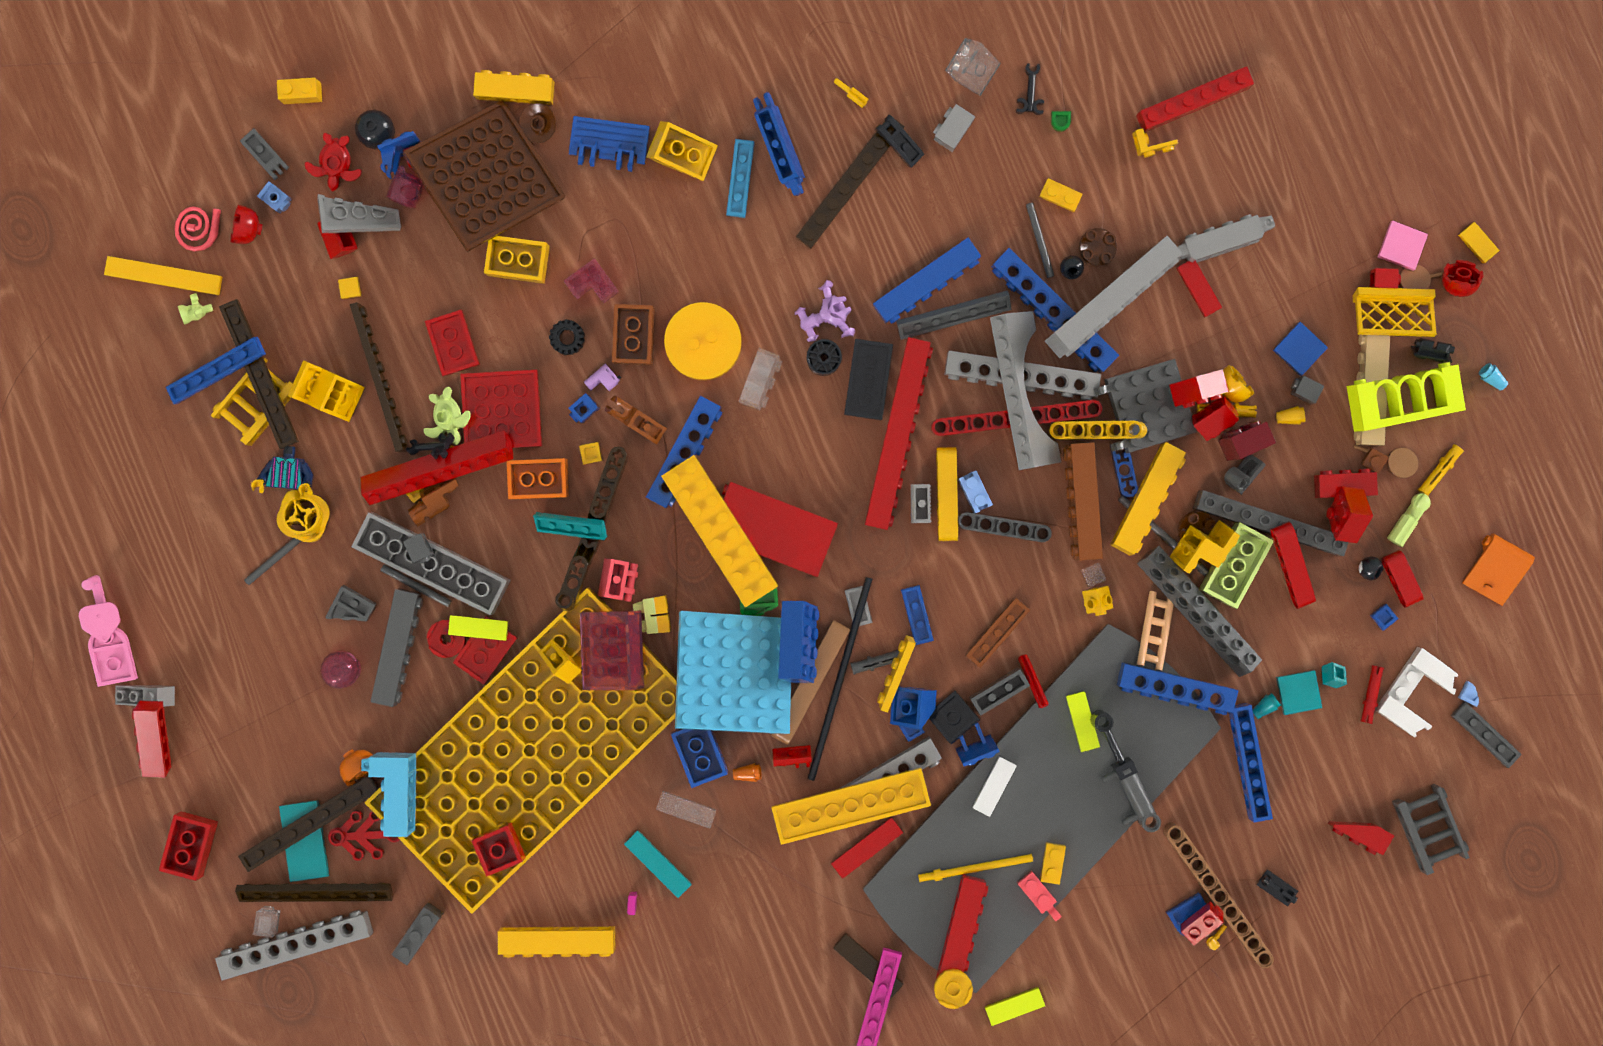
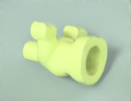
M197 293L190 295L192 305L178 306L184 325L193 320H199L206 313L214 311L211 304L200 305Z

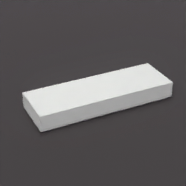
M999 756L972 808L990 817L1017 765Z

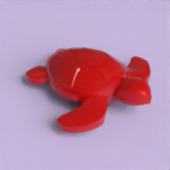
M324 133L323 140L326 145L319 154L320 166H315L310 162H305L304 166L307 172L314 177L319 178L328 175V187L334 192L339 187L340 177L347 182H352L362 175V170L349 171L351 159L346 147L350 141L349 136L333 139L332 135Z

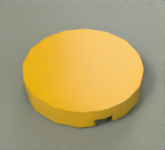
M945 970L935 980V997L944 1007L958 1009L970 1001L973 993L972 982L968 975L961 970Z

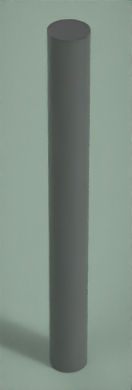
M1026 204L1047 278L1054 277L1034 204Z
M296 538L290 540L245 578L244 581L248 585L252 584L301 541Z
M385 564L380 570L446 607H449L452 602L450 599Z

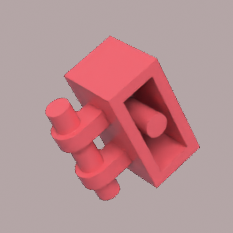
M604 558L598 596L623 600L625 593L624 601L631 602L632 595H635L634 584L635 579L638 578V564L631 563L628 570L629 562Z

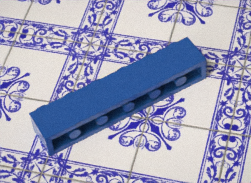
M968 237L873 303V307L885 324L889 321L893 324L901 318L899 314L904 311L908 313L917 307L915 303L920 300L924 302L932 296V291L935 289L938 291L942 290L948 285V280L951 278L956 280L964 274L962 272L967 267L972 269L978 265L981 255Z

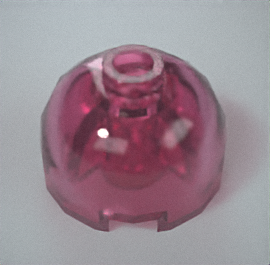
M343 650L332 652L325 657L320 669L324 682L330 687L338 689L352 686L357 678H359L361 672L359 660L349 651Z

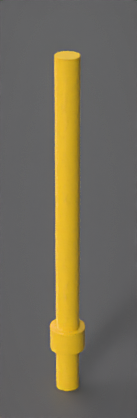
M1032 854L946 870L935 869L930 873L919 874L918 878L919 882L929 880L940 881L946 877L1033 862Z

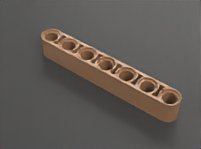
M835 620L832 621L817 649L818 655L815 659L817 675L814 678V683H799L791 697L790 734L772 733L771 737L789 745L844 643L850 628Z

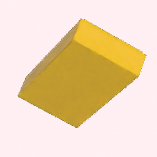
M1475 222L1471 223L1458 235L1482 264L1486 263L1500 251Z

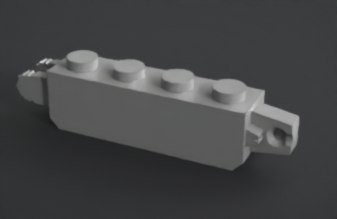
M1246 215L1240 218L1238 222L1228 221L1222 224L1220 228L1210 227L1204 230L1202 234H1190L1185 237L1186 239L1182 245L1178 246L1182 254L1177 258L1179 260L1187 258V261L1192 263L1196 261L1198 263L1259 242L1265 232L1275 227V222L1272 215L1260 218L1258 215L1253 217Z

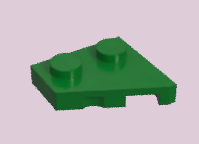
M777 587L747 607L740 600L741 615L762 616L767 611L778 607Z

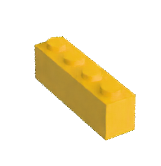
M481 70V73L475 72L473 96L477 100H503L504 102L553 105L555 82L549 75L539 74L538 77H534L528 73L511 75L512 73L501 71L500 74H492V71Z

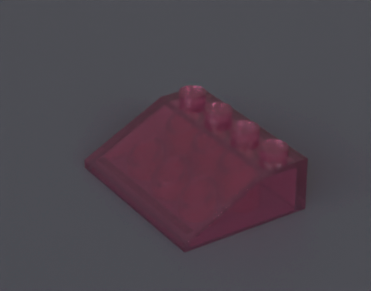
M641 610L580 612L583 690H636L644 688Z

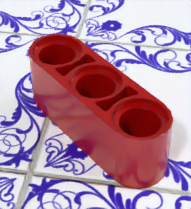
M1397 550L1382 557L1381 561L1402 606L1406 608L1424 600L1422 591L1403 552Z

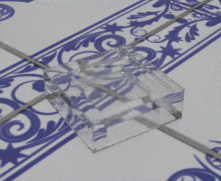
M1100 563L1081 569L1088 588L1106 581Z

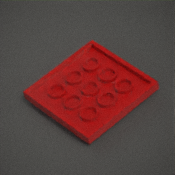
M537 369L460 374L462 413L470 411L471 414L468 424L463 428L464 443L505 430L512 442V448L542 446Z

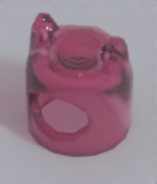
M401 165L391 181L386 198L408 208L415 209L423 190V184L418 177L406 172L405 167Z

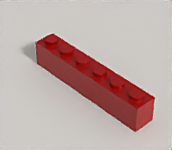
M1246 66L1143 109L1136 117L1141 129L1143 128L1144 133L1246 91L1254 85V82Z
M965 874L961 876L936 979L945 970L957 969L962 972L968 971L969 961L967 958L968 954L973 951L974 942H972L973 934H977L979 923H976L977 918L983 912L982 898L986 897L988 892V886H986L984 879Z

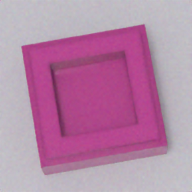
M630 892L628 895L627 914L635 915L637 892Z

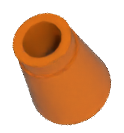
M752 763L733 769L734 780L757 782V780L762 779L760 764Z

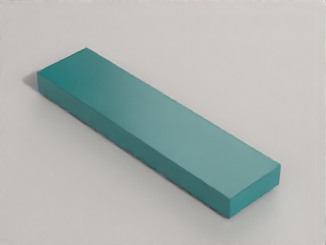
M536 512L533 515L537 532L605 540L607 538L604 520Z
M639 830L624 843L677 898L692 885Z

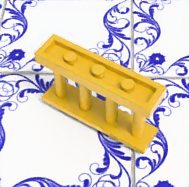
M269 370L274 384L279 388V396L285 407L291 400L288 393L293 382L284 383ZM246 372L225 399L214 406V412L211 416L217 419L223 416L242 432L243 437L240 441L245 445L252 446L269 426L264 412H259L240 396L246 387L255 393ZM234 401L255 418L256 422L251 427H247L227 410Z

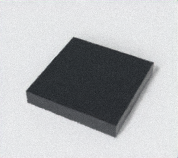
M956 691L938 704L929 718L951 745L980 721Z

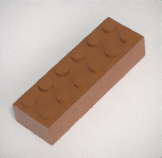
M1095 443L1066 445V449H1063V459L1067 461L1064 475L1065 480H1068L1069 486L1066 487V498L1070 499V506L1067 507L1068 518H1071L1069 537H1072L1073 545H1070V554L1074 556V560L1103 559Z

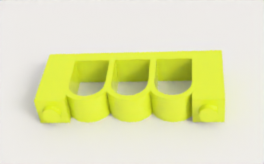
M1450 362L1440 363L1438 368L1420 371L1414 375H1400L1393 377L1391 380L1383 379L1366 382V379L1355 380L1354 385L1346 386L1354 432L1368 431L1466 410L1459 365H1450ZM1427 376L1433 383L1437 407L1427 408L1424 382ZM1404 381L1409 386L1413 412L1404 413L1400 393V387ZM1380 386L1386 392L1390 417L1380 418L1377 402V390Z

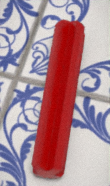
M1028 655L1019 656V663L1030 684L1039 708L1048 706L1049 703Z

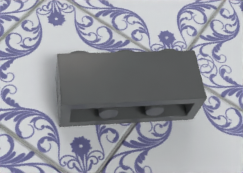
M1017 667L969 696V699L981 716L1026 689L1030 684L1022 671Z
M428 902L391 955L405 965H408L444 913Z

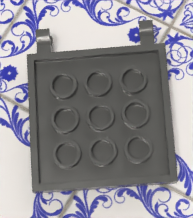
M1175 359L1105 379L1104 386L1093 389L1095 396L1108 393L1116 421H1140L1147 426V434L1143 438L1122 439L1120 442L1110 444L1112 452L1125 448L1127 454L1197 432L1193 426L1190 407L1184 408L1183 405L1175 407L1169 385L1182 381ZM1138 425L1133 427L1134 435H1137L1140 431Z

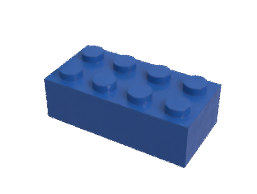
M782 601L778 679L791 683H814V678L817 675L815 659L818 655L816 640L818 639L817 620L819 619V610L817 606L805 601Z

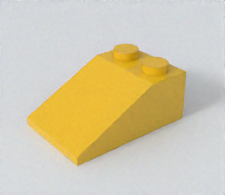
M660 121L646 157L704 181L718 145L670 122Z

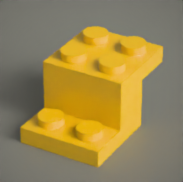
M303 360L288 396L349 422L365 387Z
M1218 520L1209 535L1190 525L1169 557L1189 574L1197 566L1200 558L1219 568L1221 563L1226 560L1232 547L1237 544L1240 535L1221 520Z

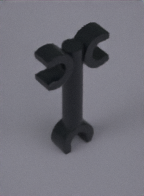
M1027 63L1025 67V72L1028 75L1027 101L1024 98L1017 99V103H1022L1024 108L1016 109V113L1023 114L1026 111L1042 115L1044 111L1038 110L1036 105H1043L1044 100L1039 99L1034 102L1036 75L1040 71V64H1037L1036 71H1031L1029 68L1030 63Z
M450 432L447 437L441 433L438 437L440 442L418 443L417 440L412 439L410 440L412 447L406 448V451L410 455H415L419 451L432 450L431 455L435 459L439 455L445 459L448 455L446 449L454 442L455 437Z

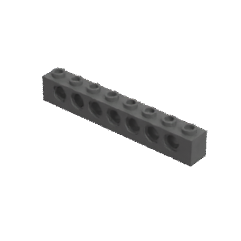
M1198 490L1193 505L1195 510L1204 511L1232 522H1240L1250 528L1271 534L1270 529L1290 522L1295 529L1299 544L1336 556H1344L1349 543L1336 541L1333 532L1204 490Z
M1160 546L1148 551L1139 560L1138 566L1238 677L1251 673L1262 661L1258 654Z

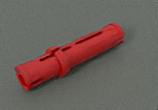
M1372 665L1366 698L1362 702L1364 707L1360 719L1361 722L1366 723L1367 720V723L1373 724L1375 707L1378 708L1377 698L1384 670L1383 667Z

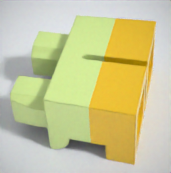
M667 595L646 598L633 604L634 614L644 613L645 620L635 622L636 632H647V634L671 632L669 614H663L669 612Z

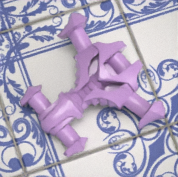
M826 280L818 288L823 290L825 299H822L823 303L819 313H812L811 316L807 317L805 313L806 308L799 307L794 312L795 315L798 314L801 320V329L806 331L809 337L806 339L808 342L816 341L818 335L815 334L813 328L820 327L819 325L823 322L839 327L843 332L841 338L854 336L855 329L849 328L845 323L848 314L851 312V308H846L844 305L847 299L845 296H832L830 288H832L833 283L829 280Z

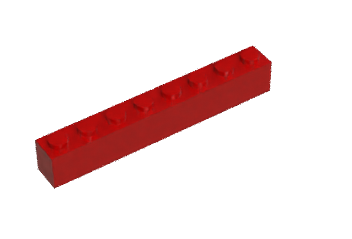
M504 430L446 449L448 455L445 459L440 455L435 459L429 454L362 476L361 494L369 505H373L514 459L512 442Z

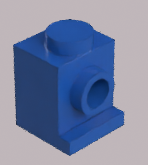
M585 393L568 409L571 411L569 415L576 423L578 421L584 423L600 408ZM583 406L587 408V412L584 414L580 412Z

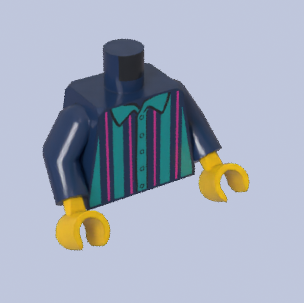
M288 446L283 450V457L273 456L272 460L268 461L257 480L251 483L252 491L259 487V493H263V485L266 484L265 487L298 489L301 496L307 491L309 496L313 494L311 487L314 475L304 459L295 458L296 447Z

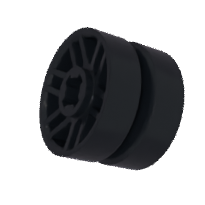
M817 340L807 351V365L813 373L819 376L833 374L841 364V350L831 340ZM823 354L828 358L825 361H822L820 358Z

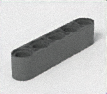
M969 512L961 513L958 516V526L965 530L1037 542H1046L1052 536L1051 529L1046 525ZM965 515L971 518V524L967 527L961 523V519ZM985 518L990 522V526L986 530L980 526V522ZM1002 522H1006L1009 525V529L1005 533L999 529ZM1021 525H1025L1028 529L1027 534L1021 536L1018 532ZM1040 528H1044L1047 533L1043 539H1040L1037 535Z

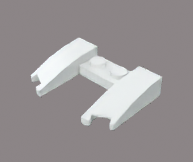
M1417 647L1378 703V708H1375L1376 712L1413 737H1416V732L1423 728L1429 730L1432 727L1404 706V703L1422 677L1425 675L1453 695L1456 692V689L1453 688L1454 676L1458 677L1456 672L1420 647Z

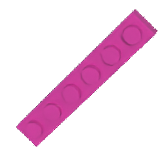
M883 947L856 1046H877L902 952Z

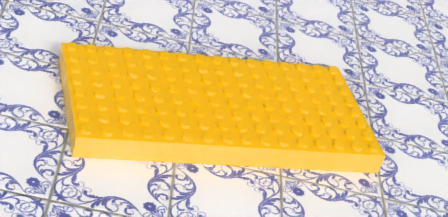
M590 587L586 588L579 595L574 609L563 611L416 752L415 831L408 837L398 838L472 914L675 719L677 677ZM551 639L572 657L582 670L569 684L556 676L539 654V651ZM381 787L364 802L380 820L384 819V811H381V801L384 799V792L381 791ZM512 822L526 858L519 864L486 877L471 840L480 834Z

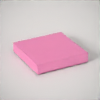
M1391 221L1378 258L1414 271L1428 234Z

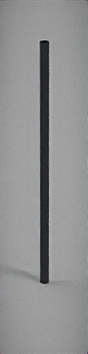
M865 577L808 774L807 779L815 781L872 584L873 579Z

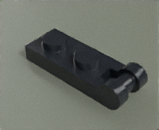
M888 114L884 119L885 121L879 124L875 130L887 141L907 166L912 168L925 153L899 123ZM890 126L894 129L891 133L887 131Z

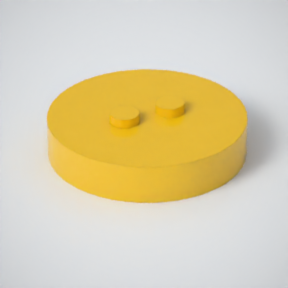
M700 302L682 308L672 317L665 331L664 343L670 362L680 373L695 380H712L724 375L735 365L741 352L742 338L737 322L728 311L712 303Z

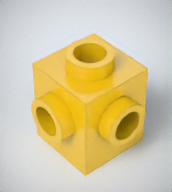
M1109 586L1082 591L1087 614L1095 613V616L1107 614L1106 610L1113 608Z

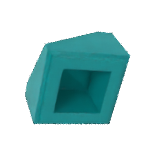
M1333 662L1322 666V681L1324 685L1333 688L1347 685L1345 666Z

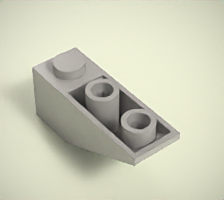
M115 685V705L136 706L141 700L163 701L164 707L175 706V686Z

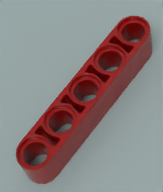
M1286 522L1270 529L1296 609H1300L1316 602L1294 527L1290 522Z

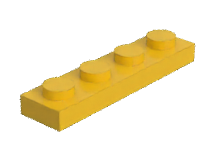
M908 635L899 644V654L892 661L891 674L886 676L884 682L885 689L883 692H880L877 699L880 710L887 713L916 644L914 638Z

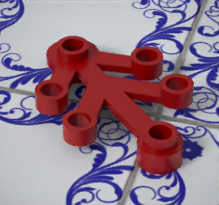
M359 810L353 811L342 827H335L329 832V842L333 846L344 847L356 861L364 858L365 851L361 848L356 849L348 840H356L371 853L372 858L375 860L383 857L384 850L380 847H375L367 839L387 838L390 842H398L400 840L398 837H383V831L381 830L367 831L374 822L380 820L373 817V811L370 812L369 817L356 832L348 831L354 823L362 820L363 814ZM354 813L359 814L358 820L354 818ZM336 833L341 835L340 840L336 839ZM376 850L380 851V857L375 855ZM356 851L361 853V858L356 856Z

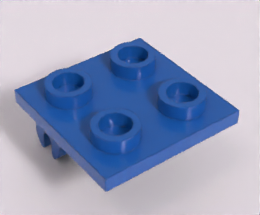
M414 131L404 132L395 139H387L382 144L377 145L382 157L381 170L386 173L389 179H392V172L398 177L400 158L404 156L403 149L415 146L421 142Z
M978 723L975 724V728L980 741L967 746L963 735L959 738L962 746L956 748V752L963 766L974 765L979 760L991 758L1000 752L991 734L983 736Z

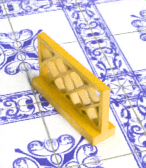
M1358 287L1352 295L1353 303H1355L1358 335L1435 337L1437 335L1433 300L1436 297L1435 289ZM1361 303H1367L1373 309L1366 313L1361 308ZM1387 304L1392 310L1386 314L1379 306ZM1402 304L1408 306L1411 310L1405 314L1398 307ZM1419 305H1428L1429 312L1424 315L1417 307ZM1373 311H1376L1383 317L1379 322L1370 316ZM1393 311L1402 317L1398 323L1389 317ZM1412 312H1415L1421 318L1417 324L1408 317ZM1367 319L1374 327L1363 329L1362 322ZM1387 320L1393 328L1390 330L1385 329L1380 324ZM1405 320L1412 328L1404 330L1399 324ZM1425 321L1430 326V331H1424L1418 325Z

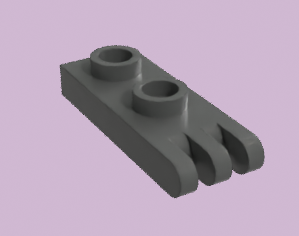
M253 128L240 140L243 146L274 180L278 178L274 173L275 170L280 175L284 173L279 168L280 165L286 170L289 169V166L256 129Z

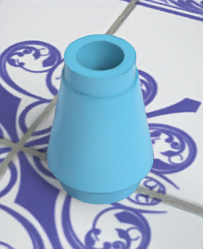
M1488 363L1479 371L1483 381L1500 391L1508 385V381H1506L1496 365Z

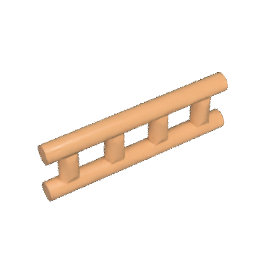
M1149 591L1137 666L1144 667L1146 661L1156 664V671H1163L1174 604L1168 598L1167 601L1156 599L1157 592ZM1155 606L1165 608L1164 619L1153 617ZM1151 624L1162 627L1160 638L1150 635ZM1148 643L1159 645L1157 656L1146 654Z

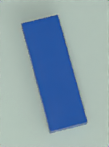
M920 585L901 589L915 645L934 641Z

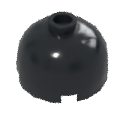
M373 109L360 114L356 120L355 133L363 145L376 150L378 149L377 145L382 144L387 139L394 138L395 127L388 115Z

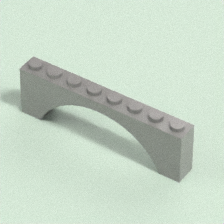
M1033 311L1005 313L990 317L1018 468L1023 470L1060 463L1061 457L1058 443L1048 437L1038 424L1031 410L1025 389L1024 357L1028 342L1036 331Z

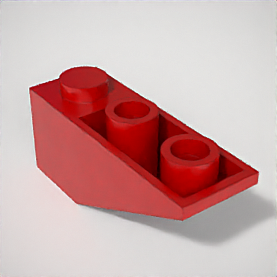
M1328 822L1329 825L1333 826L1332 831L1340 836H1343L1345 833L1350 836L1348 840L1358 846L1360 843L1366 846L1365 850L1373 855H1376V853L1384 855L1394 838V835L1373 823Z

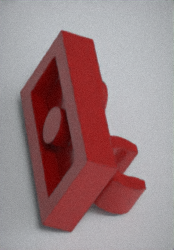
M810 745L772 749L774 767L795 764L796 768H799V763H806V767H809L810 762H812Z

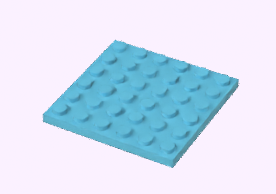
M692 611L679 612L675 729L790 734L791 682L778 679L781 618Z

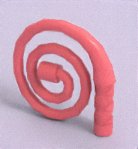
M199 207L185 208L175 222V237L179 244L190 251H202L209 248L219 234L221 210L213 209L212 226L207 241L203 245L193 247L187 245L181 239L179 234L180 221L190 211H197L203 215L205 228L198 236L192 237L186 232V230L196 232V230L202 228V219L198 215H187L181 223V233L184 237L191 241H198L204 238L209 231V218L206 212ZM194 218L198 221V225L187 223L188 220Z

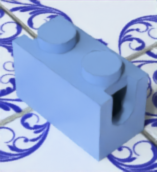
M976 470L957 479L973 513H978L993 505Z

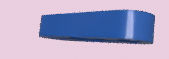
M1111 451L1119 492L1125 497H1133L1138 491L1131 454L1123 452V459L1127 458L1128 461L1117 463V460H1121L1120 454ZM1123 464L1127 465L1130 469L1129 473L1125 476L1119 472V468ZM1121 478H1132V480H1128L1129 486H1133V490H1130L1131 494L1124 491L1126 481L1121 482Z

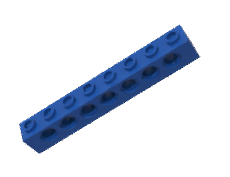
M1010 248L991 266L994 275L999 279L1003 278L1007 282L1006 286L1012 292L1016 291L1021 296L1020 300L1028 306L1030 304L1035 309L1033 311L1035 315L1040 319L1044 318L1048 322L1047 326L1053 332L1057 331L1064 321H1068L1076 314ZM1008 268H1015L1017 270V276H1010L1008 274ZM1022 281H1028L1031 284V289L1024 290L1021 286ZM1036 294L1044 296V303L1036 302ZM1051 307L1058 310L1057 317H1052L1049 314ZM1097 333L1075 351L1078 357L1081 359L1085 358L1089 362L1088 366L1096 373L1104 372L1119 356ZM1092 347L1099 350L1098 357L1091 355L1090 350Z

